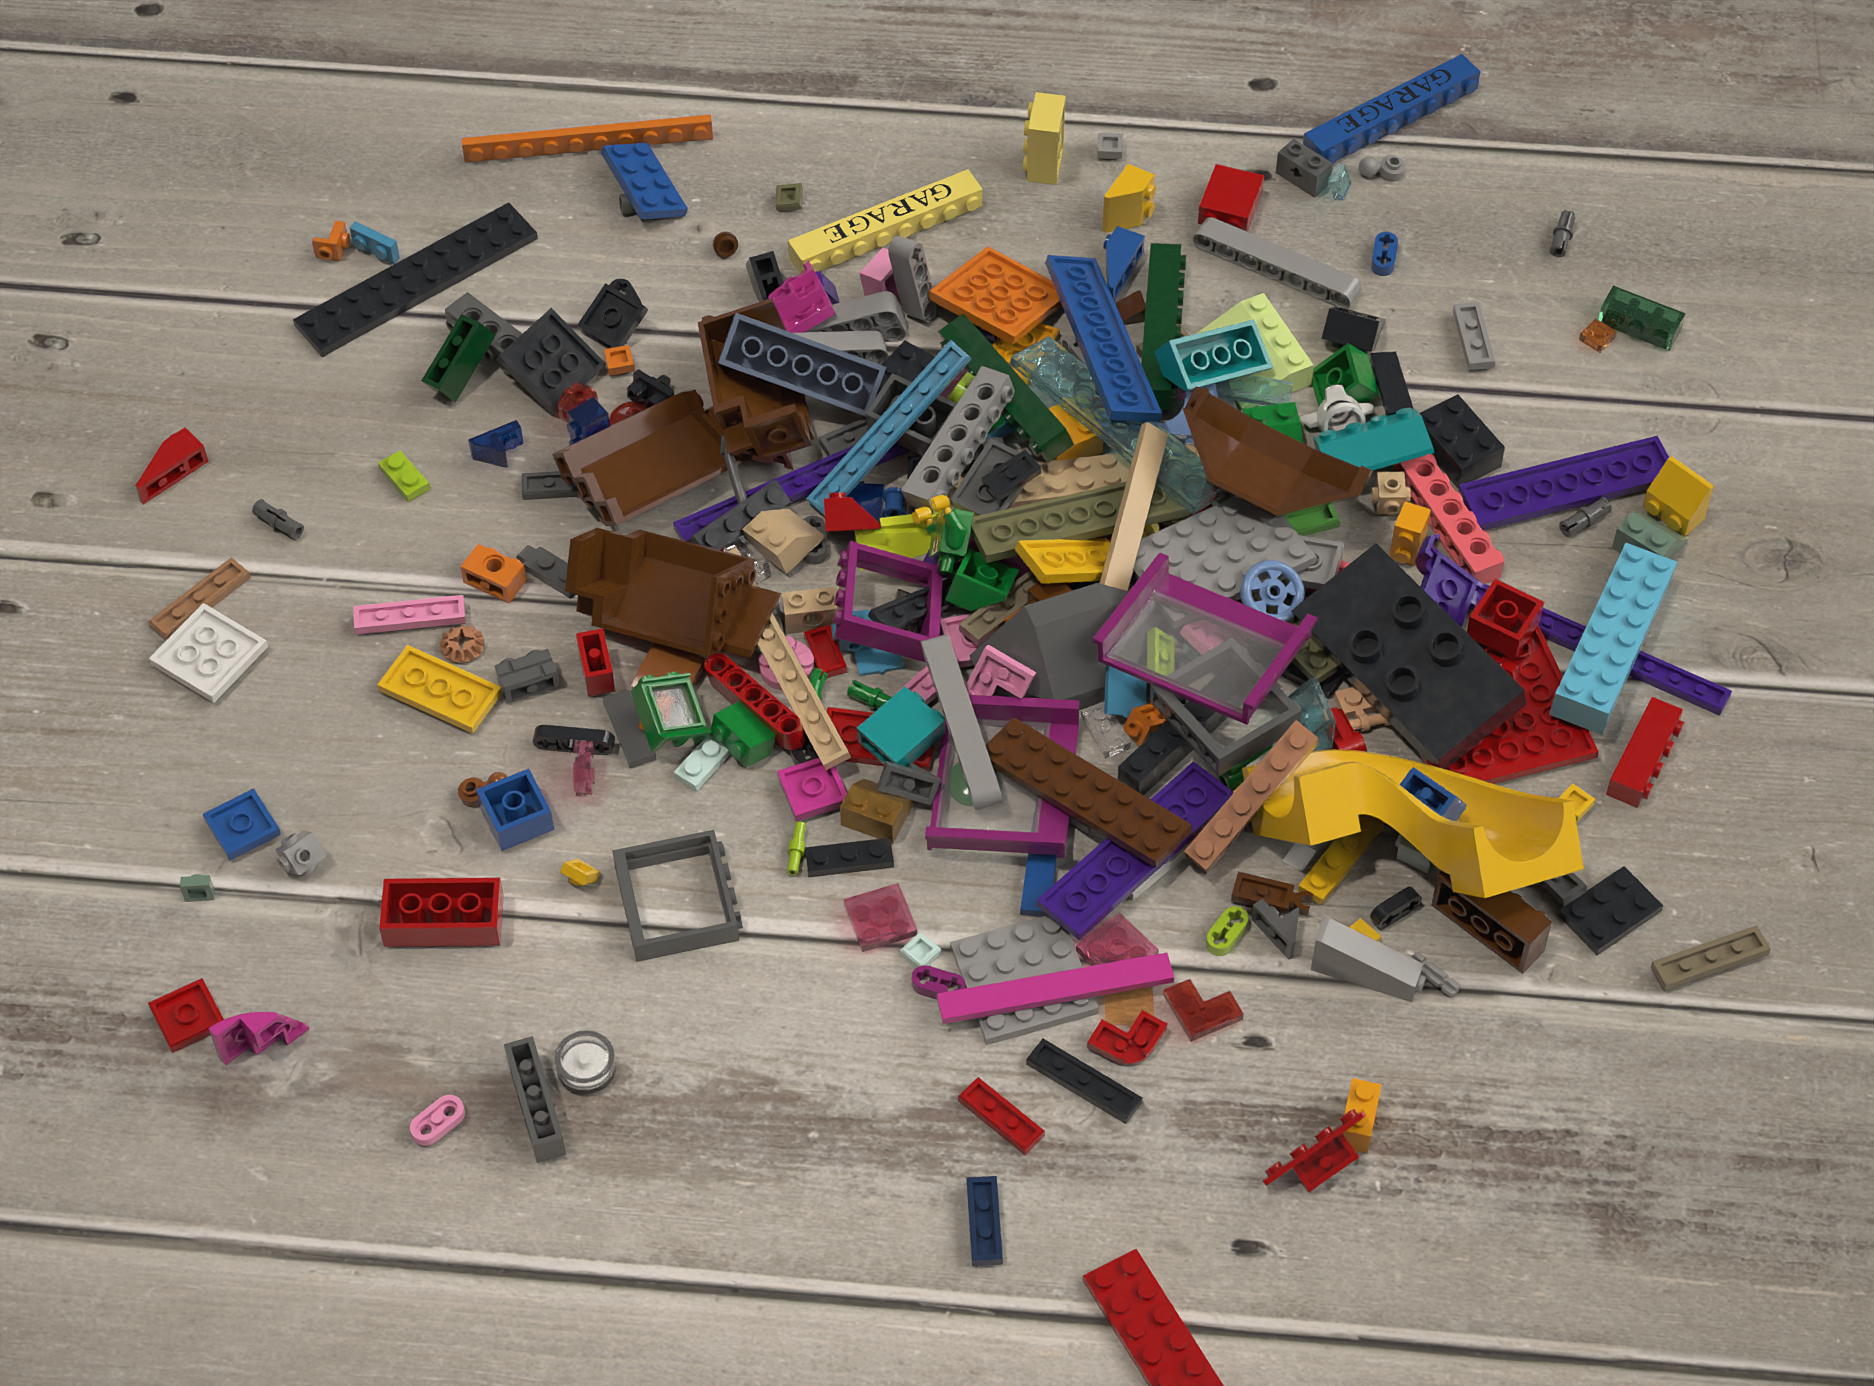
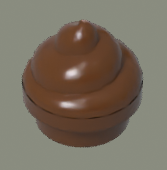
M721 232L713 240V249L719 256L730 257L738 248V240L733 233Z

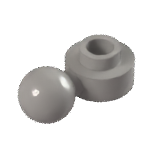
M1394 155L1383 157L1381 162H1378L1373 157H1365L1359 163V171L1362 175L1371 177L1379 172L1383 178L1390 181L1399 180L1405 170L1404 161Z

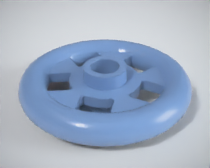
M1275 560L1262 561L1253 565L1245 573L1240 588L1241 600L1244 605L1266 613V605L1277 606V614H1266L1285 622H1289L1294 618L1291 610L1303 602L1305 596L1302 580L1296 571L1289 565ZM1267 572L1270 579L1261 583L1257 576ZM1280 574L1284 575L1290 582L1286 587L1281 581L1277 580ZM1270 588L1277 590V596L1270 594ZM1258 589L1261 601L1254 602L1251 590ZM1287 594L1293 596L1290 606L1283 603Z

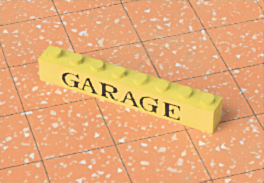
M969 169L792 238L788 240L789 258L799 273L805 270L803 264L807 261H810L815 272L838 265L843 261L889 244L895 236L906 238L911 234L931 228L936 224L951 220L966 212L976 210L982 206L983 189Z

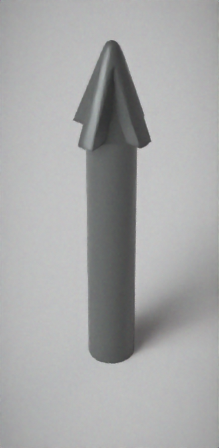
M721 436L720 455H722L737 502L740 504L747 499V495L735 457L727 453L724 436Z

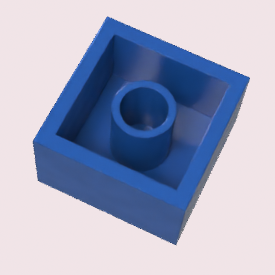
M529 768L476 789L480 810L501 851L554 830L551 810Z

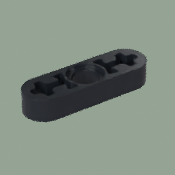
M539 725L535 728L532 743L535 747L547 751L609 755L613 752L615 736L609 731L600 729Z

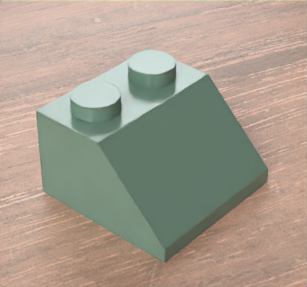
M1632 512L1617 528L1612 548L1621 553L1625 543L1672 560L1687 544L1688 539L1644 512Z

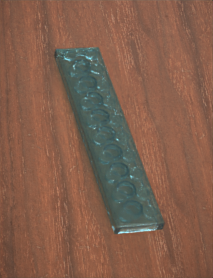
M1050 336L1011 356L1010 365L1129 463H1132L1141 425L1146 422L1109 419L1089 369L1084 363ZM1148 421V423L1168 434L1156 485L1192 514L1228 494L1209 484L1198 455L1157 422Z

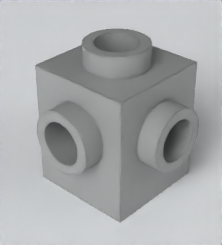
M304 830L297 835L296 833L288 835L281 841L282 845L275 849L279 855L277 861L280 867L286 873L289 872L298 876H305L317 868L315 864L327 857L314 834Z

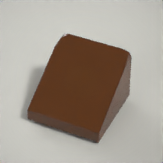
M1141 290L1116 302L1124 324L1145 321L1146 305Z

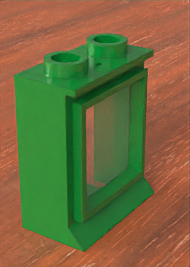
M671 672L662 677L647 675L639 679V683L630 691L651 752L657 751L667 741H672L674 747H680L692 738L696 746L713 732L705 723L689 678L691 676L690 673L679 674L678 672Z

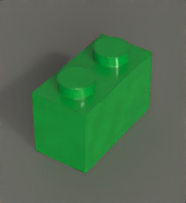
M740 701L715 713L710 729L713 731L711 733L713 738L725 746L731 755L746 768L770 756L772 753L776 735Z

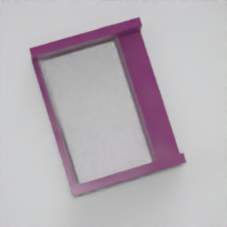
M1159 552L1094 636L1093 643L1098 644V662L1248 725L1249 719L1306 640L1310 639L1312 628L1316 624L1318 617L1307 613L1298 627L1169 574V556Z
M969 695L985 745L1015 717L1076 754L1079 733V700L1021 699L1019 697ZM945 721V735L942 737L937 777L941 780L933 801L930 827L926 826L925 832L927 850L932 851V848L1049 854L1058 855V858H1065L1069 815L994 768L1003 802L977 810L974 809Z

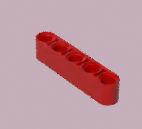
M715 653L706 659L705 669L710 684L732 704L740 701L776 735L775 741L783 748L797 750L803 746L806 740L800 718L726 655Z

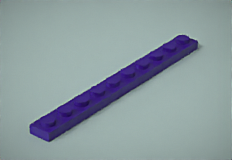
M895 443L875 466L906 454L911 450ZM854 445L780 476L776 480L791 502L810 495ZM775 479L745 491L747 498ZM736 496L673 522L674 530L680 540L693 543L690 538L692 535L738 505Z

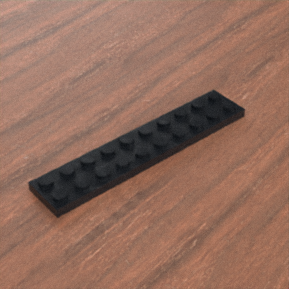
M508 202L294 318V326L318 354L324 357L537 240V231Z

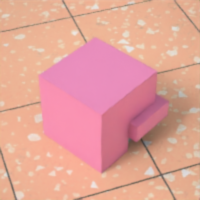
M882 248L859 273L864 296L888 291L897 297L901 305L888 249Z

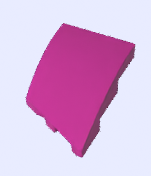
M810 261L803 264L804 271L798 276H790L768 296L769 299L773 298L787 331L791 333H804L836 314Z
M276 1012L239 1014L220 1021L209 1028L218 1058L225 1066L249 1048L258 1055L280 1038L289 1045L309 1030L306 1023Z

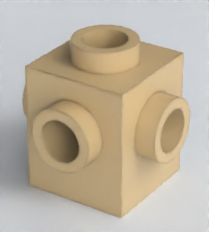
M1377 472L1375 487L1371 488V503H1376L1377 514H1400L1404 502L1410 503L1411 497L1410 487L1405 486L1404 472Z

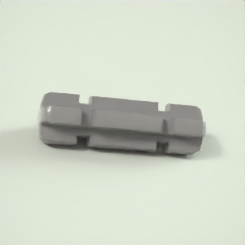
M1416 952L1412 955L1411 958L1423 963L1421 975L1426 976V979L1436 987L1442 988L1441 991L1448 996L1453 997L1457 994L1461 987L1457 981L1449 978V975L1434 963L1427 962V958L1421 953Z

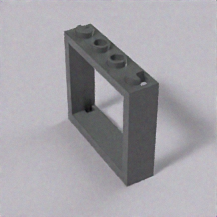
M1231 638L1166 677L1189 686L1226 663L1231 662L1255 687L1265 673V669L1261 664H1256L1244 646H1239ZM1276 682L1265 698L1280 715L1222 748L1173 693L1151 685V704L1218 776L1279 741L1296 720L1301 723L1302 710L1295 700H1291L1284 693L1282 686Z
M714 830L612 850L636 962L739 941L738 929L743 928L740 911L734 912L733 905L737 904L734 887L728 888L727 881L731 880L728 863L722 864L721 857L725 856L722 841L717 842ZM709 854L726 923L645 940L629 870Z

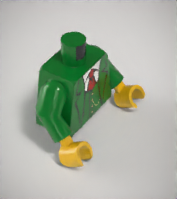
M938 495L930 499L933 510L935 512L941 511L933 517V520L932 512L928 507L915 509V512L912 513V518L915 524L919 525L925 522L927 526L926 531L931 536L929 557L938 559L937 573L953 575L954 563L966 555L974 513L950 508L949 498L945 495Z

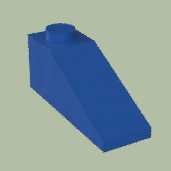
M1116 226L1112 235H1107L1103 248L1106 249L1107 286L1112 298H1115V300L1142 257L1145 241L1144 235Z

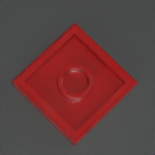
M203 978L148 1002L149 1008L172 1053L210 1036L209 1028L224 1020Z

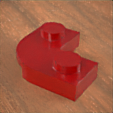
M1141 1010L1127 1033L1101 1019L1087 1042V1048L1119 1064H1137L1146 1060L1152 1054L1167 1030L1168 1023Z

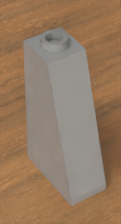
M1324 916L1315 941L1312 971L1409 1002L1413 1001L1416 992H1422L1426 976L1421 975L1423 963Z

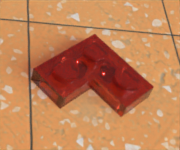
M1191 979L1164 989L1163 996L1190 1042L1243 1020L1244 1013L1231 991L1203 1001Z

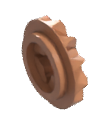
M463 624L457 628L451 626L449 632L443 633L440 642L442 654L448 660L457 663H465L476 659L482 653L485 645L481 631H477L473 625L465 627ZM461 637H464L466 641L463 649L460 648L458 643Z

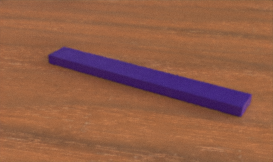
M1543 608L1541 620L1538 624L1545 639L1574 652L1586 629V626ZM1643 651L1639 652L1629 674L1630 677L1719 716L1732 693L1731 690Z

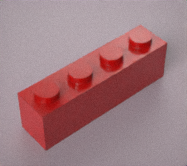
M1651 697L1610 778L1606 792L1607 796L1638 808L1642 798L1646 800L1649 798L1654 786L1650 782L1653 777L1659 778L1664 766L1661 760L1663 756L1669 757L1674 746V742L1671 740L1673 736L1679 737L1685 722L1681 721L1682 708Z

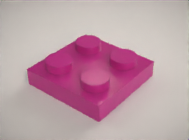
M819 758L777 771V778L796 822L840 808L847 795L836 766L825 770Z

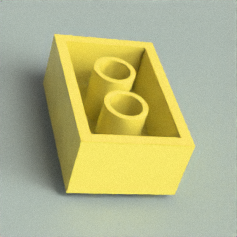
M1036 92L1034 102H1029L1027 117H1030V120H1025L1024 136H1028V138H1025L1023 153H1027L1023 160V170L1027 171V181L1057 184L1064 150L1066 96Z

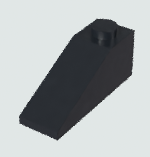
M774 251L749 257L746 269L753 290L759 302L769 299L768 296L784 283Z

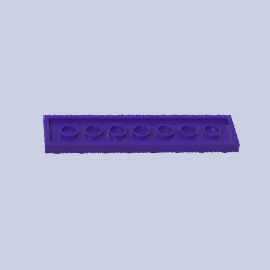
M1657 435L1459 484L1458 492L1461 494L1467 509L1474 513L1480 528L1487 530L1591 504L1601 497L1611 499L1647 490L1669 456Z
M1193 761L1150 799L1192 824V832L1157 868L1106 838L1037 899V907L1080 940L1201 832L1234 792Z

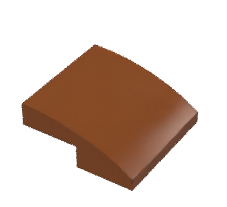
M654 643L641 664L631 686L634 688L639 683V679L644 676L654 675L655 677H662L671 672H678L679 674L690 673L691 676L689 678L692 686L693 684L697 685L707 658L688 651ZM675 689L662 691L674 699L673 704L681 706Z

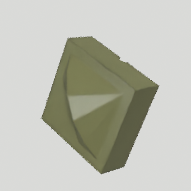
M801 183L776 185L777 211L802 209L803 186Z

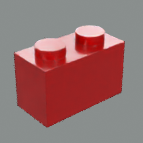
M603 628L576 633L578 653L588 697L616 692Z

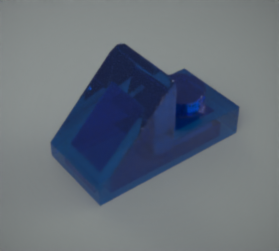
M517 420L468 439L473 460L504 468L508 467L505 451L524 444L522 429Z

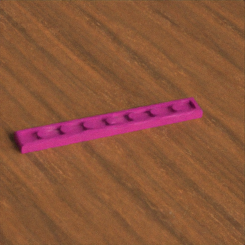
M1166 952L938 993L937 1002L942 1024L1174 983V974L1168 953Z

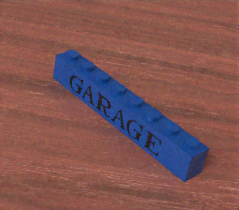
M1460 54L1304 133L1303 145L1334 164L1337 160L1355 153L1358 149L1368 144H1373L1378 139L1392 134L1408 124L1414 123L1417 119L1427 114H1432L1437 109L1451 104L1467 94L1473 93L1478 89L1481 71L1463 54Z

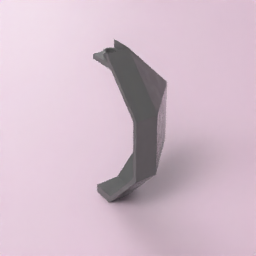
M1096 583L1026 605L969 656L975 667L984 648L990 645L1035 671L1036 674L1023 698L1079 700V710L1103 703L1105 701L1106 665L1098 662V644L1093 643V638L1129 591ZM1153 601L1112 654L1144 667L1147 662V632L1155 627L1164 632L1165 618ZM999 685L993 695L1017 697Z

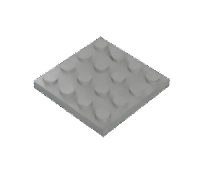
M1048 915L950 942L951 952L960 976L965 980L966 988L1083 968L1069 932ZM1095 997L976 1019L986 1045L1096 1015L1099 1012V1007Z

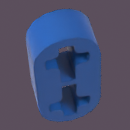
M1381 232L1375 238L1371 269L1379 276L1390 275L1394 270L1398 238L1391 232ZM1384 243L1389 244L1388 249L1383 248ZM1381 259H1386V265L1381 264Z

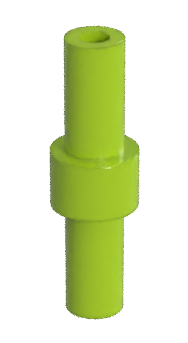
M801 821L795 823L792 840L788 843L787 854L789 855L786 873L791 876L798 874L800 858L804 856L805 852L804 835L806 824Z

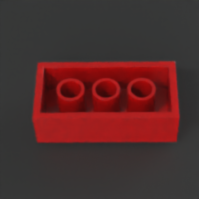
M500 877L384 879L379 926L383 946L501 945L504 894Z

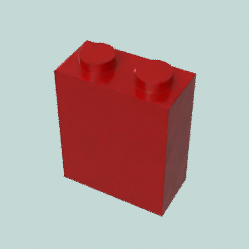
M1215 164L1199 205L1198 224L1202 225L1206 218L1211 217L1248 232L1263 193L1264 175Z

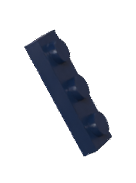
M997 1176L966 1177L972 1266L1002 1265L1003 1254Z

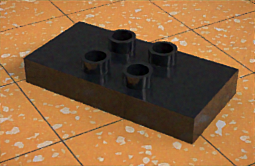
M1377 543L1291 610L1294 617L1293 620L1298 626L1307 613L1318 617L1316 624L1312 628L1310 638L1338 665L1337 669L1432 766L1446 770L1526 705L1525 690Z

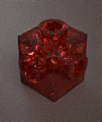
M577 381L571 388L568 387L564 390L560 397V402L557 404L559 417L580 430L599 411L596 391L588 385L583 386Z

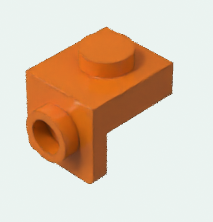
M335 220L328 239L313 238L312 245L316 258L333 261L341 260L344 249L349 247L351 239L350 233H347L345 222Z

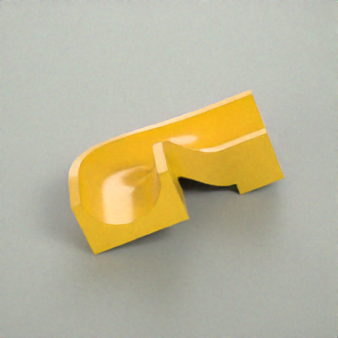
M1334 749L1312 751L1251 819L1254 835L1311 846L1361 832L1358 815L1367 814L1374 816L1398 831L1440 870L1450 874L1453 892L1482 898L1584 869L1573 800L1525 793L1428 764L1379 753ZM1258 764L1242 768L1244 780ZM1416 768L1467 805L1457 821L1440 816L1400 786V783L1410 769Z

